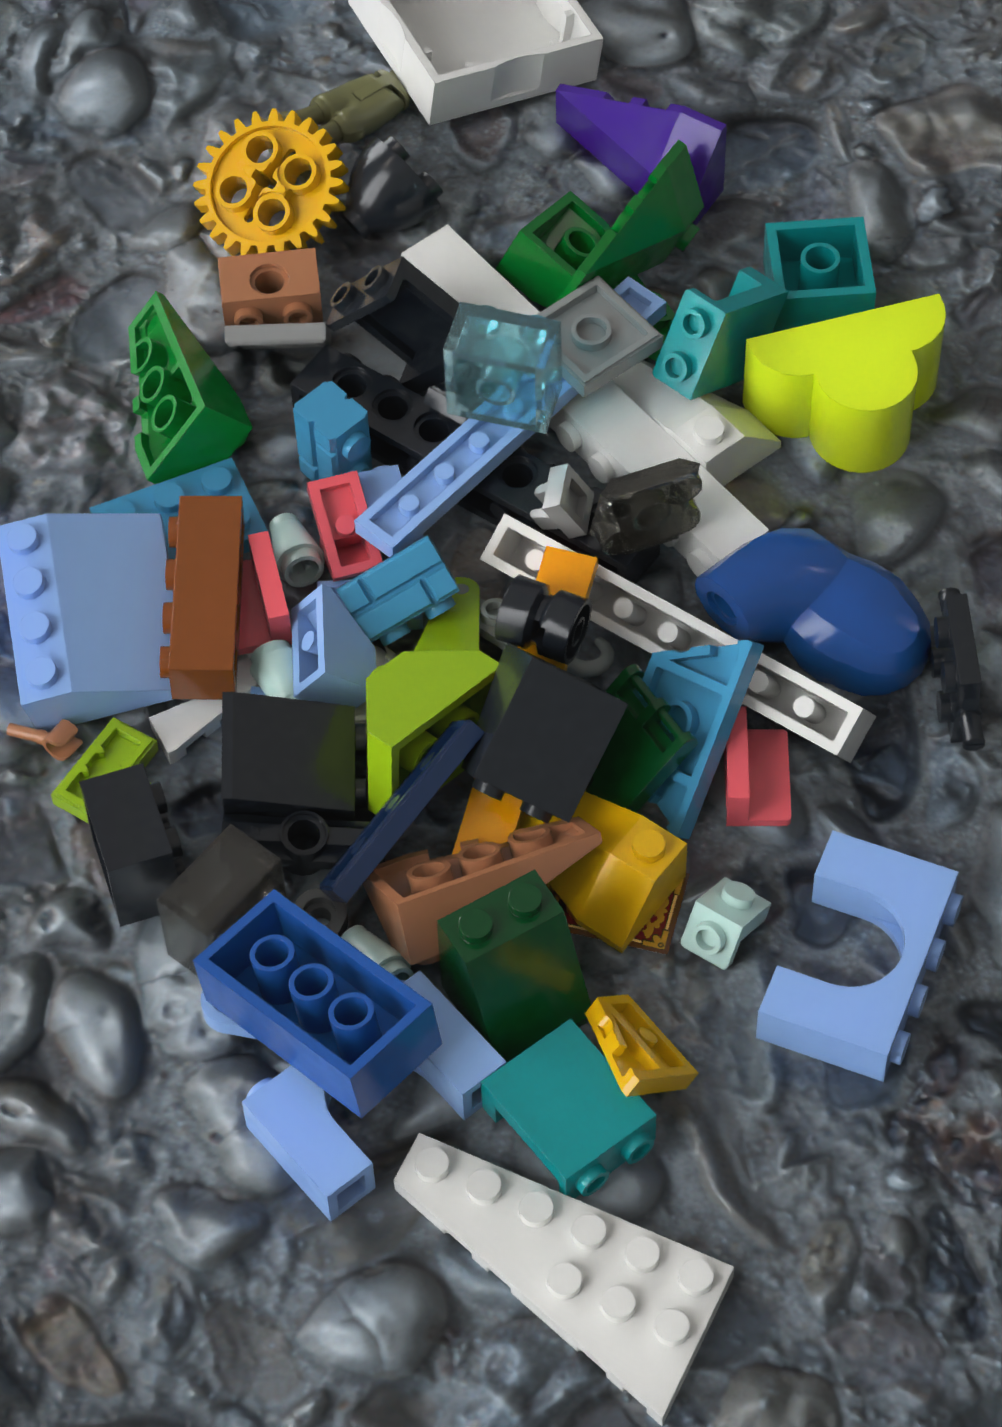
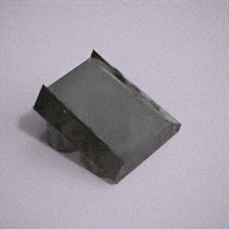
M678 458L611 479L600 494L589 534L597 538L603 552L607 555H628L678 539L679 535L692 530L700 522L701 512L694 500V497L702 490V479L698 473L700 463Z

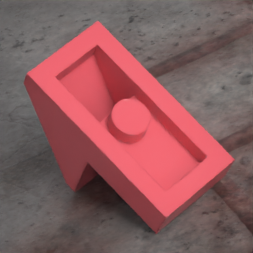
M357 470L307 482V492L320 535L319 546L324 552L325 564L333 582L358 576L382 562L380 550L355 533L354 520L368 508Z

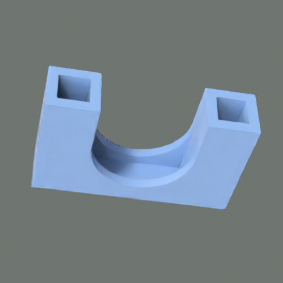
M832 830L814 874L811 902L864 919L878 926L894 942L900 956V961L882 979L868 985L855 987L831 984L777 965L758 1010L756 1038L884 1082L891 1062L901 1065L911 1037V1033L903 1031L908 1017L919 1018L929 989L928 986L921 984L926 970L937 972L946 946V941L939 939L943 926L945 924L954 927L964 897L955 893L959 872Z
M419 970L406 981H401L433 1004L443 1044L422 1062L414 1072L425 1078L463 1120H466L482 1108L481 1081L507 1062ZM291 1065L276 1077H268L259 1081L249 1091L246 1099L242 1101L246 1127L332 1222L376 1188L373 1163L332 1118L329 1112L332 1096Z

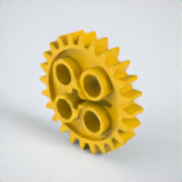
M272 108L268 121H264L257 111L252 112V125L248 127L238 118L235 119L234 124L237 133L233 136L220 130L218 134L224 144L220 148L207 145L205 149L213 157L211 163H198L197 165L198 169L207 178L193 183V187L200 194L205 195L194 201V205L201 213H206L199 221L207 230H212L209 236L218 245L224 243L223 248L231 256H235L239 252L241 255L287 251L295 247L297 249H307L306 241L310 238L323 244L325 241L319 231L321 227L325 226L332 229L337 227V224L329 216L331 211L339 212L346 209L344 204L336 198V195L349 192L348 185L342 179H339L349 171L346 165L338 160L343 153L335 143L330 144L333 139L324 128L318 130L319 126L310 117L302 122L299 115L293 110L283 120V116L276 108ZM273 148L271 157L262 163H258L261 153ZM291 152H296V154L289 156ZM312 171L306 183L295 185L301 173ZM269 185L275 186L273 189L268 188ZM247 188L245 197L241 201L231 203L237 191ZM285 211L284 218L279 224L269 226V222L275 213Z

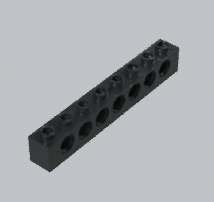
M327 344L290 383L294 408L296 402L323 382H334L347 393V399L353 398L368 411L371 457L385 465L392 466L398 464L400 473L406 475L461 426L456 421L424 404L423 400L425 397L404 387L395 377L382 375L362 364L354 355L341 353ZM521 446L457 503V505L498 526L505 513L577 553L597 557L599 565L634 584H637L660 555L661 525L656 523L647 513L630 509L612 499L607 492L598 487L589 486L594 492L587 535L569 539L560 529H541L530 517L531 510L543 507L542 502L534 495V492L539 485L548 482L550 467L558 465L547 464L528 454Z

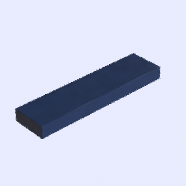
M471 720L452 721L319 884V889L332 901L347 903L485 732Z

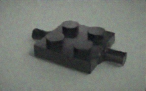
M950 587L938 593L942 616L934 618V640L936 646L930 647L929 653L932 678H940L942 691H937L936 695L937 715L939 723H948L951 743L963 742V749L977 751L985 746L981 724L983 714L982 709L979 708L982 681L967 594H961L959 589Z

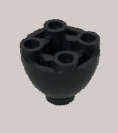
M389 136L384 141L374 137L364 147L349 177L345 211H339V214L347 224L364 240L372 233H390L416 226L441 208L437 198L444 193L442 188L425 171L417 175L405 162L410 155L392 136Z

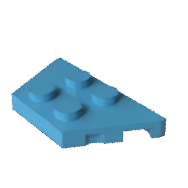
M740 640L738 644L719 647L704 645L691 647L688 651L683 652L669 650L654 652L651 655L642 680L657 698L663 697L671 706L669 714L684 732L690 731L698 740L696 747L648 799V802L658 805L669 821L666 828L678 838L690 839L763 651L764 645L760 643Z

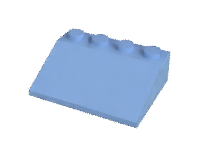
M46 513L0 525V558L20 704L35 728L49 732L62 719L76 725L173 700L170 679L160 678L159 666L160 647L170 646L171 635L163 634V603L173 602V591L166 590L165 583L166 559H169L161 514Z

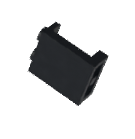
M403 256L383 267L381 265L374 267L365 277L353 283L346 282L341 285L331 298L330 306L333 308L326 323V326L333 332L354 321L406 362L400 382L404 387L417 394L475 367L490 329Z

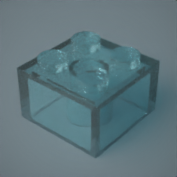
M460 302L443 348L447 414L546 434L562 389L561 321L550 320L539 315H525L500 310L489 305Z

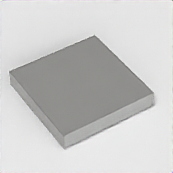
M599 275L520 325V337L583 398L595 392L663 346V335Z
M326 322L224 326L225 344L234 350L324 347L326 344H331V332L326 326Z

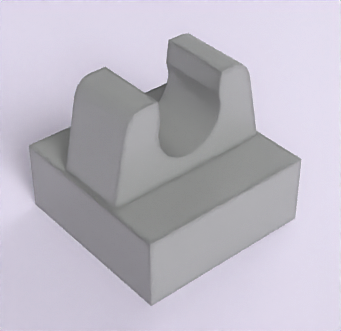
M568 463L550 467L548 482L539 485L534 492V495L542 502L543 507L531 510L530 517L541 529H560L569 539L587 535L594 492Z

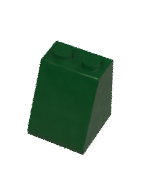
M535 869L437 920L442 988L456 1009L507 1063L569 1019H572L578 1027L589 1022L585 1013L591 1006V1002L565 912Z

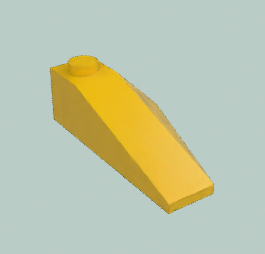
M584 792L572 818L579 816L600 831L602 843L547 883L546 886L552 887L566 905V911L578 925L600 938L615 950L623 953L629 943L686 877L687 843L641 814ZM524 812L519 829L545 824V822ZM553 815L550 822H555L562 819Z

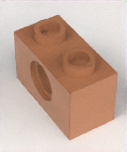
M315 248L218 258L225 326L323 322Z

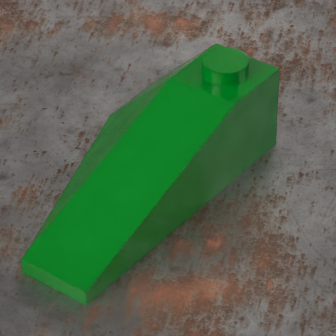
M678 139L659 162L639 193L632 197L613 226L605 232L578 267L557 301L598 275L609 286H613L625 280L628 276H635L663 263L675 247L682 252L685 251L700 230L693 222L704 208L686 144Z
M569 191L518 232L496 267V270L532 301L548 308L557 301L578 267L611 227L573 192ZM638 274L630 277L646 288ZM619 282V283H617V284H615V285H613V286H610V287H611L612 289H614V288H616L621 282ZM651 291L664 300L661 294ZM667 302L666 315L653 326L663 335V344L675 316ZM661 349L648 356V358L657 361Z
M155 291L128 327L131 374L139 377L140 390L139 395L132 400L133 413L141 416L142 432L134 437L135 451L147 481L157 484L230 458L233 452L245 443L253 427L241 399L164 294Z

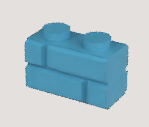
M332 381L323 382L294 404L295 431L298 454L300 455L299 466L300 471L311 481L356 470L358 473L372 470L371 439L368 411L353 398L347 399V393Z
M426 535L341 585L336 590L347 610L371 643L379 638L383 647L411 631L406 623L407 621L423 612L431 620L455 606L456 603L452 595L459 592L460 587L429 535Z

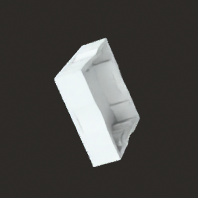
M348 0L349 5L429 125L554 92L560 84L576 86L594 81L597 78L604 38L577 0Z

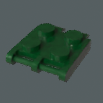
M631 664L605 690L626 702L628 706L585 792L637 813L696 747L698 740L690 731L684 732L669 714L671 706L663 697L657 698L642 680L644 672L637 664Z

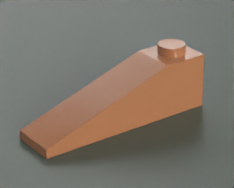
M577 816L571 818L570 822L559 820L549 824L545 823L514 830L509 834L508 842L502 844L494 842L479 843L478 838L460 842L461 851L453 855L430 859L428 849L412 852L378 864L364 881L363 886L391 946L410 965L432 964L440 961L437 920L534 869L545 884L549 883L602 843L601 832Z

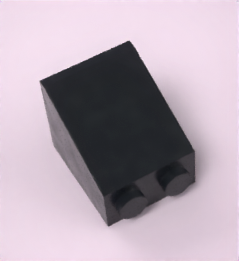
M507 643L477 722V726L485 733L466 755L461 768L475 778L472 784L473 788L494 799L501 801L506 792L523 800L519 809L540 821L549 824L554 815L570 822L628 704L602 688Z
M222 692L221 800L224 814L287 817L295 811L308 810L317 813L323 819L355 821V808H366V776H355V756H366V723H355V706L240 692Z

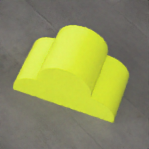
M940 294L746 339L742 401L745 409L774 435L787 438L809 436L814 449L820 457L836 468L849 472L867 473L889 467L904 454L908 447L913 410L929 400L937 385L946 318L945 306Z

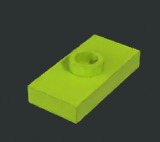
M113 717L51 793L53 804L88 823L79 781L143 763L145 768L159 751L157 740Z

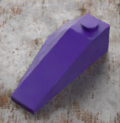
M560 84L556 89V123L636 194L639 193L649 180L650 174L678 139L687 145L704 208L693 224L697 225L723 192L726 124L683 105L670 104L665 110L650 107L647 99L633 97L629 103L615 101L609 93L565 84Z

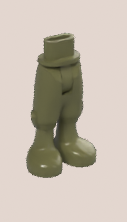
M380 69L375 71L374 74L361 76L327 92L316 95L308 107L295 110V112L299 115L302 122L310 117L317 125H321L318 127V130L324 128L333 138L330 144H351L380 129L400 114L401 111L406 110L409 107L411 97L393 70L388 72ZM290 111L279 112L283 116V120H285ZM273 148L268 149L271 154L273 153ZM312 171L301 173L298 179L303 184L306 183Z

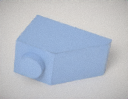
M321 584L291 609L294 698L355 706L356 709L366 701V678L376 669L375 647L331 587Z

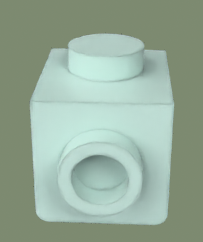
M724 877L695 901L681 938V945L720 969L725 970L733 963L741 940L765 921L772 903L755 894L754 890L748 885Z

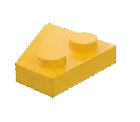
M628 994L597 997L586 1011L585 1015L615 1079L626 1097L687 1089L699 1074Z

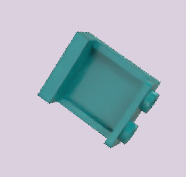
M750 266L739 270L729 297L721 300H713L695 288L685 290L653 368V376L689 400L744 380L746 339L772 333L789 291Z
M572 1019L563 1023L481 1081L482 1108L495 1123L504 1118L557 1179L559 1192L574 1199L581 1194L584 1197L594 1194L606 1183L612 1171L625 1162L628 1164L638 1162L649 1153L654 1145L657 1115L639 1095L625 1096L615 1079L606 1057Z

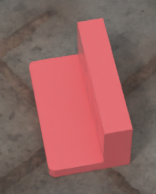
M268 531L248 535L251 559L243 561L238 656L253 653L256 648L272 640H286L292 645L289 611Z
M741 706L724 749L726 826H788L791 823L792 816L788 732L784 729H747V706Z

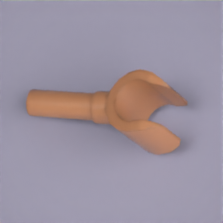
M62 719L50 732L10 723L6 731L8 736L43 745L46 751L59 761L68 759L83 744L81 739L75 737L78 733V728L65 719Z

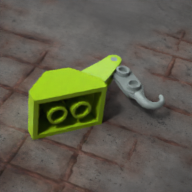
M455 578L460 587V591L452 595L456 605L435 618L428 620L414 651L401 652L385 665L378 666L366 678L368 810L375 815L452 721L471 720L477 725L499 664L498 661L479 650V635L502 650L505 649L507 643L495 638L496 619L503 599L492 598L486 601L481 599L479 585L470 578ZM597 637L594 643L601 651L600 657L587 661L575 657L568 665L567 672L581 679H589L603 674L614 661V650L611 644L604 638ZM464 759L453 771V773L449 776V778L445 781V783L441 786V788L464 771V769L461 768Z

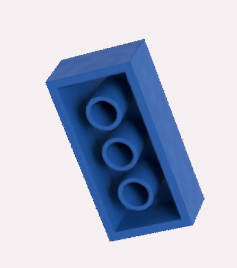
M275 889L193 959L207 1002L361 1119L443 1044L433 1004Z

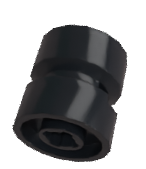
M519 574L513 579L503 597L495 624V638L525 650L534 644L536 645L538 655L569 665L577 655L588 630L592 612V601L562 589L555 595H552L548 584Z

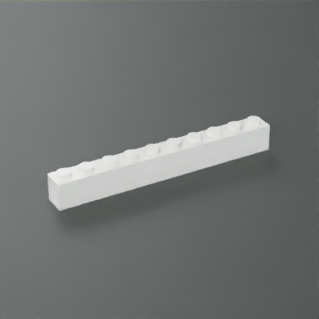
M448 224L401 253V257L403 256L490 328L478 360H481L493 371L501 387L506 386L539 356L520 337V325L540 312ZM612 380L585 398L578 393L546 422L556 432L557 438L563 447L570 452L575 451L586 461L594 477L601 483L607 482L619 493L625 506L632 510H640L647 513L656 523L661 525L660 541L667 547L673 546L686 558L690 569L697 577L744 543L769 533V529Z

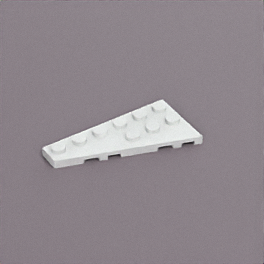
M419 1133L394 1178L395 1190L444 1234L449 1233L472 1253L473 1260L487 1272L491 1270L511 1288V1293L577 1352L582 1351L606 1372V1377L622 1392L624 1390L628 1391L647 1408V1414L663 1426L734 1277V1266Z

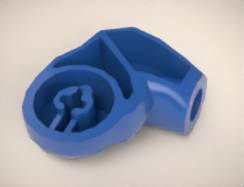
M780 528L757 537L738 547L696 578V594L704 609L727 634L738 640H750L759 643H785L801 669L817 681L832 684L841 690L861 696L889 694L908 686L922 674L929 660L930 647H932L930 622L920 603L904 582L879 564L848 553L810 528Z

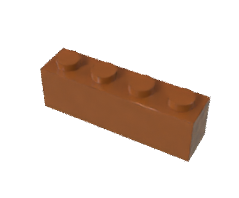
M179 496L178 516H169L168 543L169 548H176V558L166 559V590L173 591V602L163 603L162 624L163 634L171 635L170 646L160 647L159 666L160 678L170 679L172 699L222 700V692H237L245 537L242 496Z

